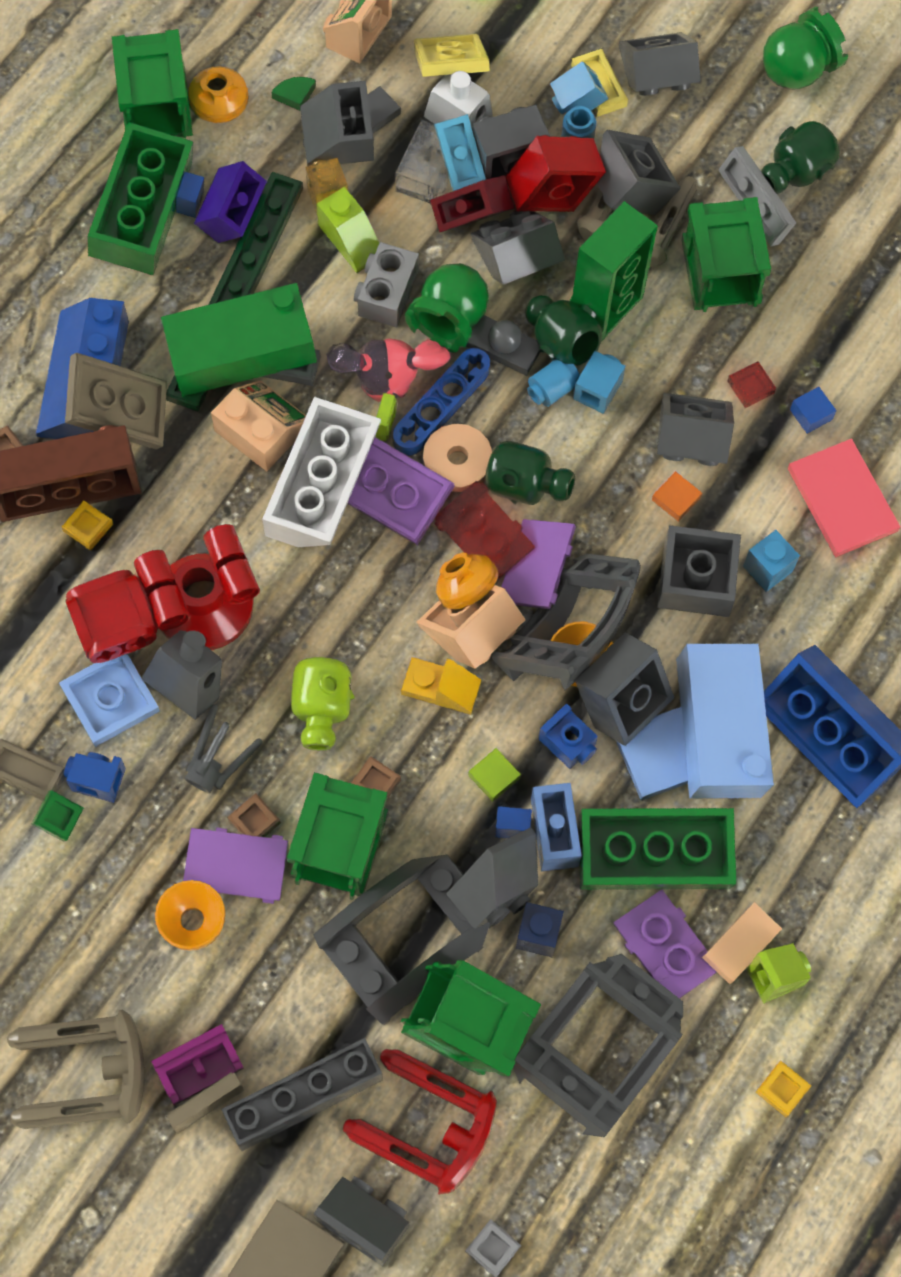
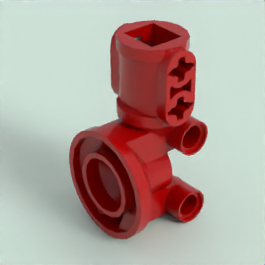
M223 524L205 533L203 540L209 554L186 556L170 565L163 550H152L134 560V567L138 576L133 575L130 570H119L69 590L66 594L67 599L65 602L87 659H90L92 663H103L144 648L157 639L156 633L158 629L168 639L172 638L180 630L186 632L198 631L204 635L206 639L205 646L210 650L222 648L237 639L251 620L254 598L260 593V588L234 526ZM209 581L215 583L213 590L205 597L194 598L187 595L184 591L186 587L195 582Z

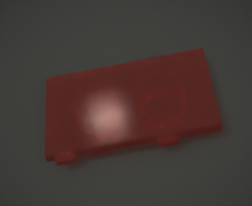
M475 481L434 518L436 522L434 524L441 532L445 530L464 553L479 554L490 558L498 569V579H500L536 547L521 531L523 527L518 521L515 520L513 522L488 494L489 489L483 482L479 484Z

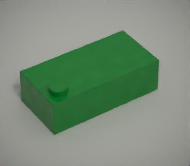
M128 122L87 236L88 256L154 275L176 212V196L184 172L189 173L192 165L193 141Z
M625 201L579 248L573 295L570 299L579 307L583 304L587 305L597 315L595 319L599 322L602 330V341L644 297L658 227L657 224Z
M297 283L161 317L174 374L182 397L278 373L279 371L317 363L313 339Z
M734 808L581 809L578 815L579 842L582 855L579 863L580 890L731 889L736 885Z

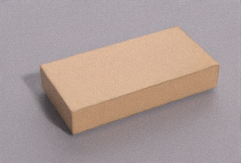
M754 902L702 958L731 984L782 928Z

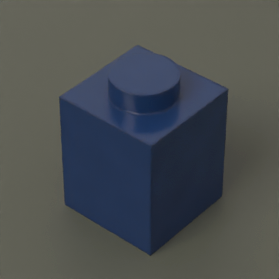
M526 902L516 949L553 958L564 911Z

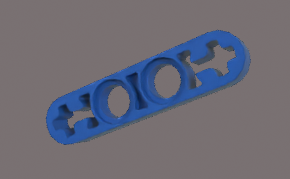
M471 348L463 352L399 421L393 430V445L396 450L407 456L420 452L430 435L443 427L486 380L490 370V358L485 351L479 348ZM477 361L480 362V363H481L480 369H478V368H476V367L473 368V369L468 373V381H467V379H466L464 376H465L466 373L468 372L469 362H470L471 364H475V363H477ZM449 383H456L462 387V392L458 396H448L444 393L443 388ZM426 407H435L440 411V416L436 420L429 421L421 416V412ZM416 422L419 428L415 431V442L411 440L405 443L402 442V434L406 436L411 435L415 430Z

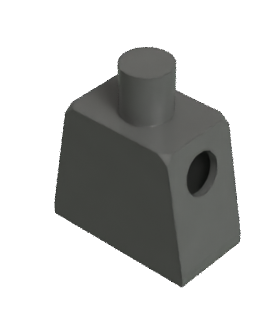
M180 630L157 650L143 674L142 680L196 720L219 699L222 660L205 646L206 639L202 633Z

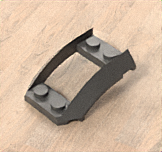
M588 553L573 559L574 565L569 569L563 568L558 589L555 592L558 594L555 605L552 604L550 609L538 608L525 626L510 639L513 645L504 653L496 651L491 655L493 661L513 681L525 672L560 679L564 691L567 690L605 652L616 635L634 593L641 567L639 560ZM581 587L615 592L604 616L583 642L579 645L551 641L553 635L564 626L570 616Z
M447 854L410 860L364 892L313 934L318 947L325 951L368 1007L366 1010L382 1025H385L392 1016L420 995L428 978L429 971L425 969L427 965H432L433 962L455 964L457 960L465 961L484 948L483 944L491 924L488 922L474 929L446 894L464 875ZM418 879L461 935L398 981L355 925L396 893Z
M623 954L607 957L606 961L595 964L589 962L567 993L518 1052L513 1069L519 1084L524 1079L529 1081L585 1126L586 1129L583 1135L605 1137L682 1037L683 1001ZM597 987L658 1034L613 1094L552 1046Z

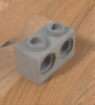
M382 242L379 243L376 253H370L365 266L367 276L364 283L359 282L355 290L354 301L358 302V316L398 327L419 272V253ZM387 268H395V269H397L396 271H393V272L385 271V269H387ZM377 296L386 297V299L380 301L373 298Z

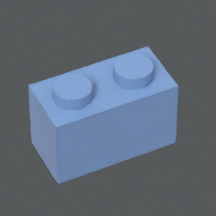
M571 783L533 787L531 805L541 872L579 867L582 855Z

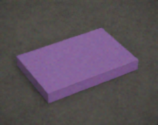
M375 437L347 504L418 546L455 485L453 482Z

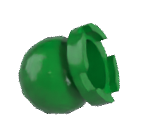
M815 6L802 13L797 23L793 22L777 28L768 37L763 50L762 62L767 76L777 86L791 90L800 89L812 85L822 76L823 71L830 73L846 64L848 54H843L841 43L846 41L845 36L831 14L826 13L822 16L818 12V7Z
M466 264L442 265L427 277L421 291V297L415 298L405 313L407 325L414 334L419 329L424 335L431 338V341H436L449 352L456 353L460 347L463 346L465 348L472 337L471 328L486 313L489 302L487 283L477 270Z

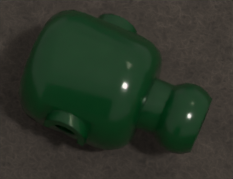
M816 121L805 122L797 128L791 126L779 137V142L775 146L773 154L774 163L766 164L761 172L776 194L785 191L789 184L795 187L808 186L817 179L820 181L827 171L835 168L834 165L838 161L840 154L838 141L828 127Z
M543 295L532 298L527 304L525 316L527 321L535 326L534 333L540 345L539 349L542 353L545 352L552 360L556 358L562 363L578 366L586 363L594 351H598L602 341V330L599 322L595 319L597 315L587 305L583 304L579 307L574 302L568 300L554 302L548 296Z
M504 441L496 445L491 453L486 469L485 482L487 488L493 494L507 498L514 504L521 502L534 505L541 500L544 493L550 494L556 501L568 500L574 489L575 474L567 468L552 469V461L549 455L542 449L514 441Z

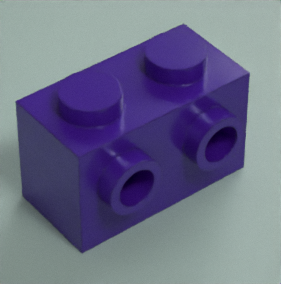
M244 161L218 168L194 224L217 243L243 237L267 181Z

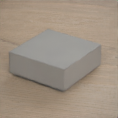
M490 1219L465 1252L493 1277H497L522 1245Z

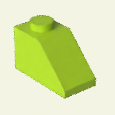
M343 187L317 203L318 226L355 272L358 273L365 268L370 253H376L379 241L365 211L348 190Z
M794 943L758 953L747 968V972L763 1004L805 986L811 979L809 975L811 972L810 963L802 951H797Z

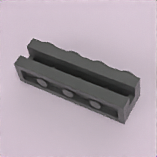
M364 1038L221 1110L241 1151H244L383 1081V1076Z

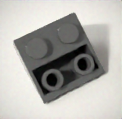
M366 81L331 84L300 106L307 167L374 161V138Z
M516 210L510 214L511 218L500 222L498 220L485 222L479 226L480 230L470 233L492 278L503 285L565 261L555 222L535 211Z

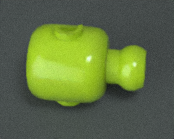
M324 657L306 658L301 660L294 669L291 710L299 720L306 722V727L302 731L300 739L303 747L306 749L317 751L330 750L336 741L332 724L340 723L348 718L350 700L355 699L351 690V671L340 660Z

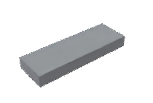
M744 146L735 147L718 171L739 201L744 198H758L765 239L770 246L779 245L794 227L796 221Z

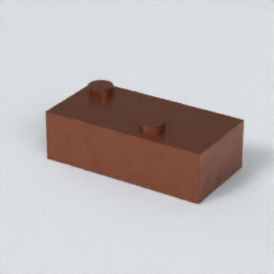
M107 425L94 432L0 451L1 522L78 507L83 501L93 504L141 494L135 459L125 425Z

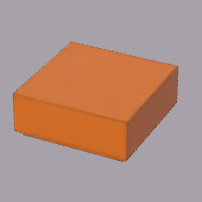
M675 471L653 494L652 501L679 522L699 501L702 492Z

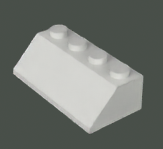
M314 397L262 518L266 537L296 547L331 545L381 423L380 418Z

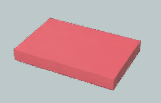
M852 438L789 463L787 469L835 558L899 531L900 525Z

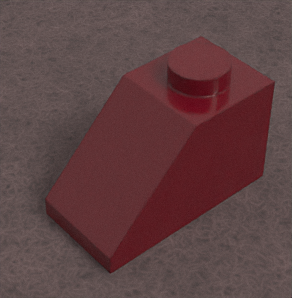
M505 176L482 180L430 200L439 232L451 230L514 209Z

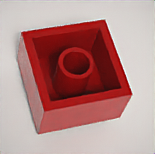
M542 135L535 137L505 178L517 211L574 212L606 173L594 138Z

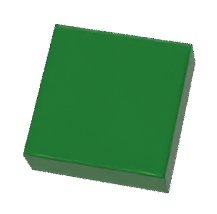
M50 790L31 824L65 842L68 840L84 808Z

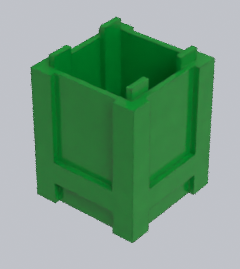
M179 29L165 30V33L125 37V35L111 36L120 112H123L125 130L128 122L174 136L180 135L183 138L193 136Z
M752 197L744 198L740 201L703 204V202L689 204V222L687 231L682 234L681 241L694 310L706 312L708 307L746 303L757 307V304H761L763 299L762 288L765 278L770 276L771 264L758 198Z
M314 772L287 856V861L292 864L290 875L292 878H295V884L299 885L300 881L303 880L350 893V900L353 901L355 895L361 896L365 892L387 820L388 809L385 808L388 792L366 788Z
M457 960L455 964L433 962L432 965H427L425 969L429 971L428 978L410 1017L402 1018L400 1021L404 1024L401 1033L477 1075H485L486 1072H496L501 1076L509 1077L515 1065L517 1054L533 1019L536 1018L541 1004L464 960Z

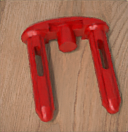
M385 1049L380 1055V1061L388 1071L473 1114L475 1119L470 1131L454 1122L447 1129L442 1144L458 1152L450 1165L362 1119L346 1120L343 1124V1132L350 1141L437 1186L439 1195L452 1193L472 1171L484 1151L495 1118L496 1097L493 1091L484 1094L399 1049ZM432 1077L465 1094V1096L461 1098L433 1084L428 1079ZM392 1148H397L428 1164V1168L423 1169L391 1152Z

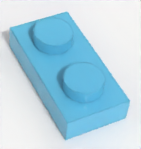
M468 114L434 124L452 190L455 191L486 180Z

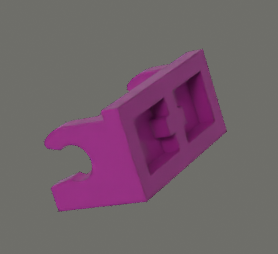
M222 1024L151 1061L173 1105L210 1087L231 1072L233 1074L244 1069Z

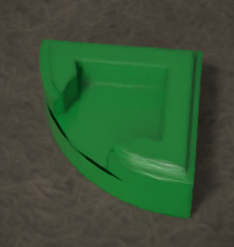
M308 77L286 79L272 90V99L300 111V106L308 101L316 88V80Z

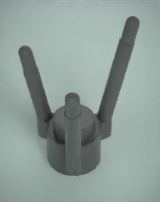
M215 704L210 708L194 755L186 768L188 773L184 778L194 787L209 794L214 787L221 790L226 780L263 742L260 738L256 739L220 773L219 770L222 765L213 758L229 728L228 722L222 724L206 755H202L218 710V706Z

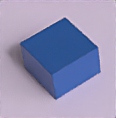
M184 172L176 196V213L196 218L204 194V177Z
M820 387L793 400L790 411L807 434L832 421L837 411Z
M498 807L495 837L510 838L530 828L532 809Z

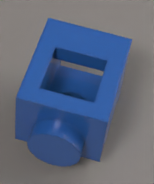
M566 703L540 728L539 740L571 769L577 762L581 765L585 764L595 754L598 736L571 711L572 708ZM571 731L577 739L568 740L565 734Z
M88 752L87 756L76 753L75 757H69L65 766L64 777L67 778L66 781L71 791L114 803L126 768L120 757L114 756L111 763L109 758L95 752Z

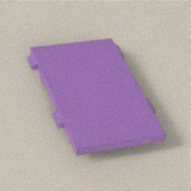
M523 519L517 539L514 540L511 549L513 552L501 586L505 588L516 605L550 609L552 604L555 605L558 594L555 592L558 589L566 557H570L573 549L570 544L575 532V524Z
M217 827L215 831L191 828L183 881H201L210 885L217 893L261 898L263 903L274 904V900L280 901L288 840H283V836L272 835L271 838L227 833L228 829Z
M661 889L614 921L613 924L626 941L625 947L630 954L634 953L649 975L680 999L717 972L702 958L708 951L684 920L686 917L685 913L680 907L676 909Z

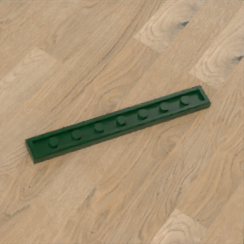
M275 172L271 173L243 237H240L208 305L254 294L303 191L302 181ZM174 375L166 392V401L198 412L208 390L182 397Z

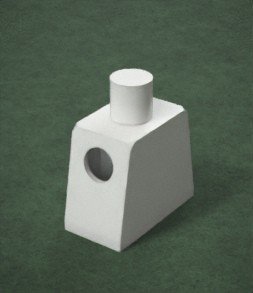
M464 71L445 75L430 93L424 117L434 124L468 114L471 127L472 123L478 122L484 117H493L489 93L472 82L469 74Z

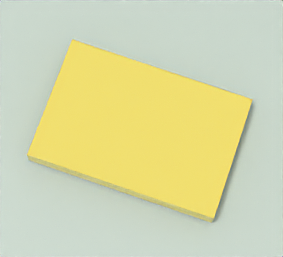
M477 34L419 38L414 40V51L423 77L451 75L457 71H464L466 73L490 71L489 58Z

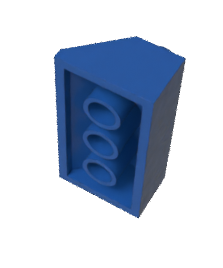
M87 298L60 311L36 431L37 437L59 439L94 432L65 423L70 356L77 352L121 366L129 324L124 301Z
M816 645L798 653L764 690L766 716L856 808L861 806L901 769V730Z

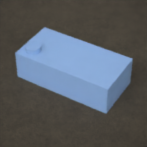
M686 644L676 658L680 704L683 715L689 799L762 798L774 783L759 644Z

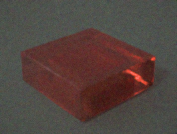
M759 361L729 375L727 380L745 408L775 394L776 391L775 385Z

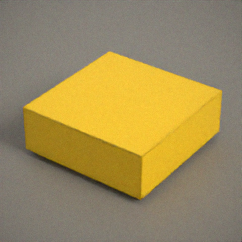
M83 501L61 527L63 532L91 551L111 528L113 522L105 514L86 501Z
M780 1060L755 1093L783 1116L787 1117L810 1089L811 1085Z

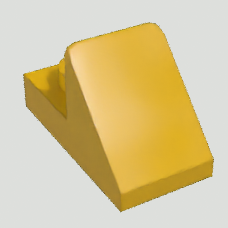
M412 657L402 685L401 695L471 715L482 679L448 658L445 665L442 666Z

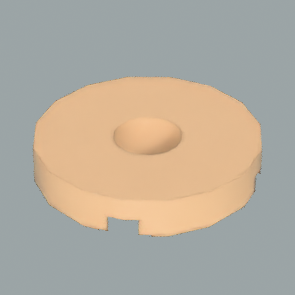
M451 424L443 426L432 433L425 443L423 465L453 482L455 487L452 491H467L469 488L477 484L480 485L485 481L486 469L492 453L490 442L481 431L469 425ZM453 452H462L468 459L463 464L457 465L451 463L448 460V456Z

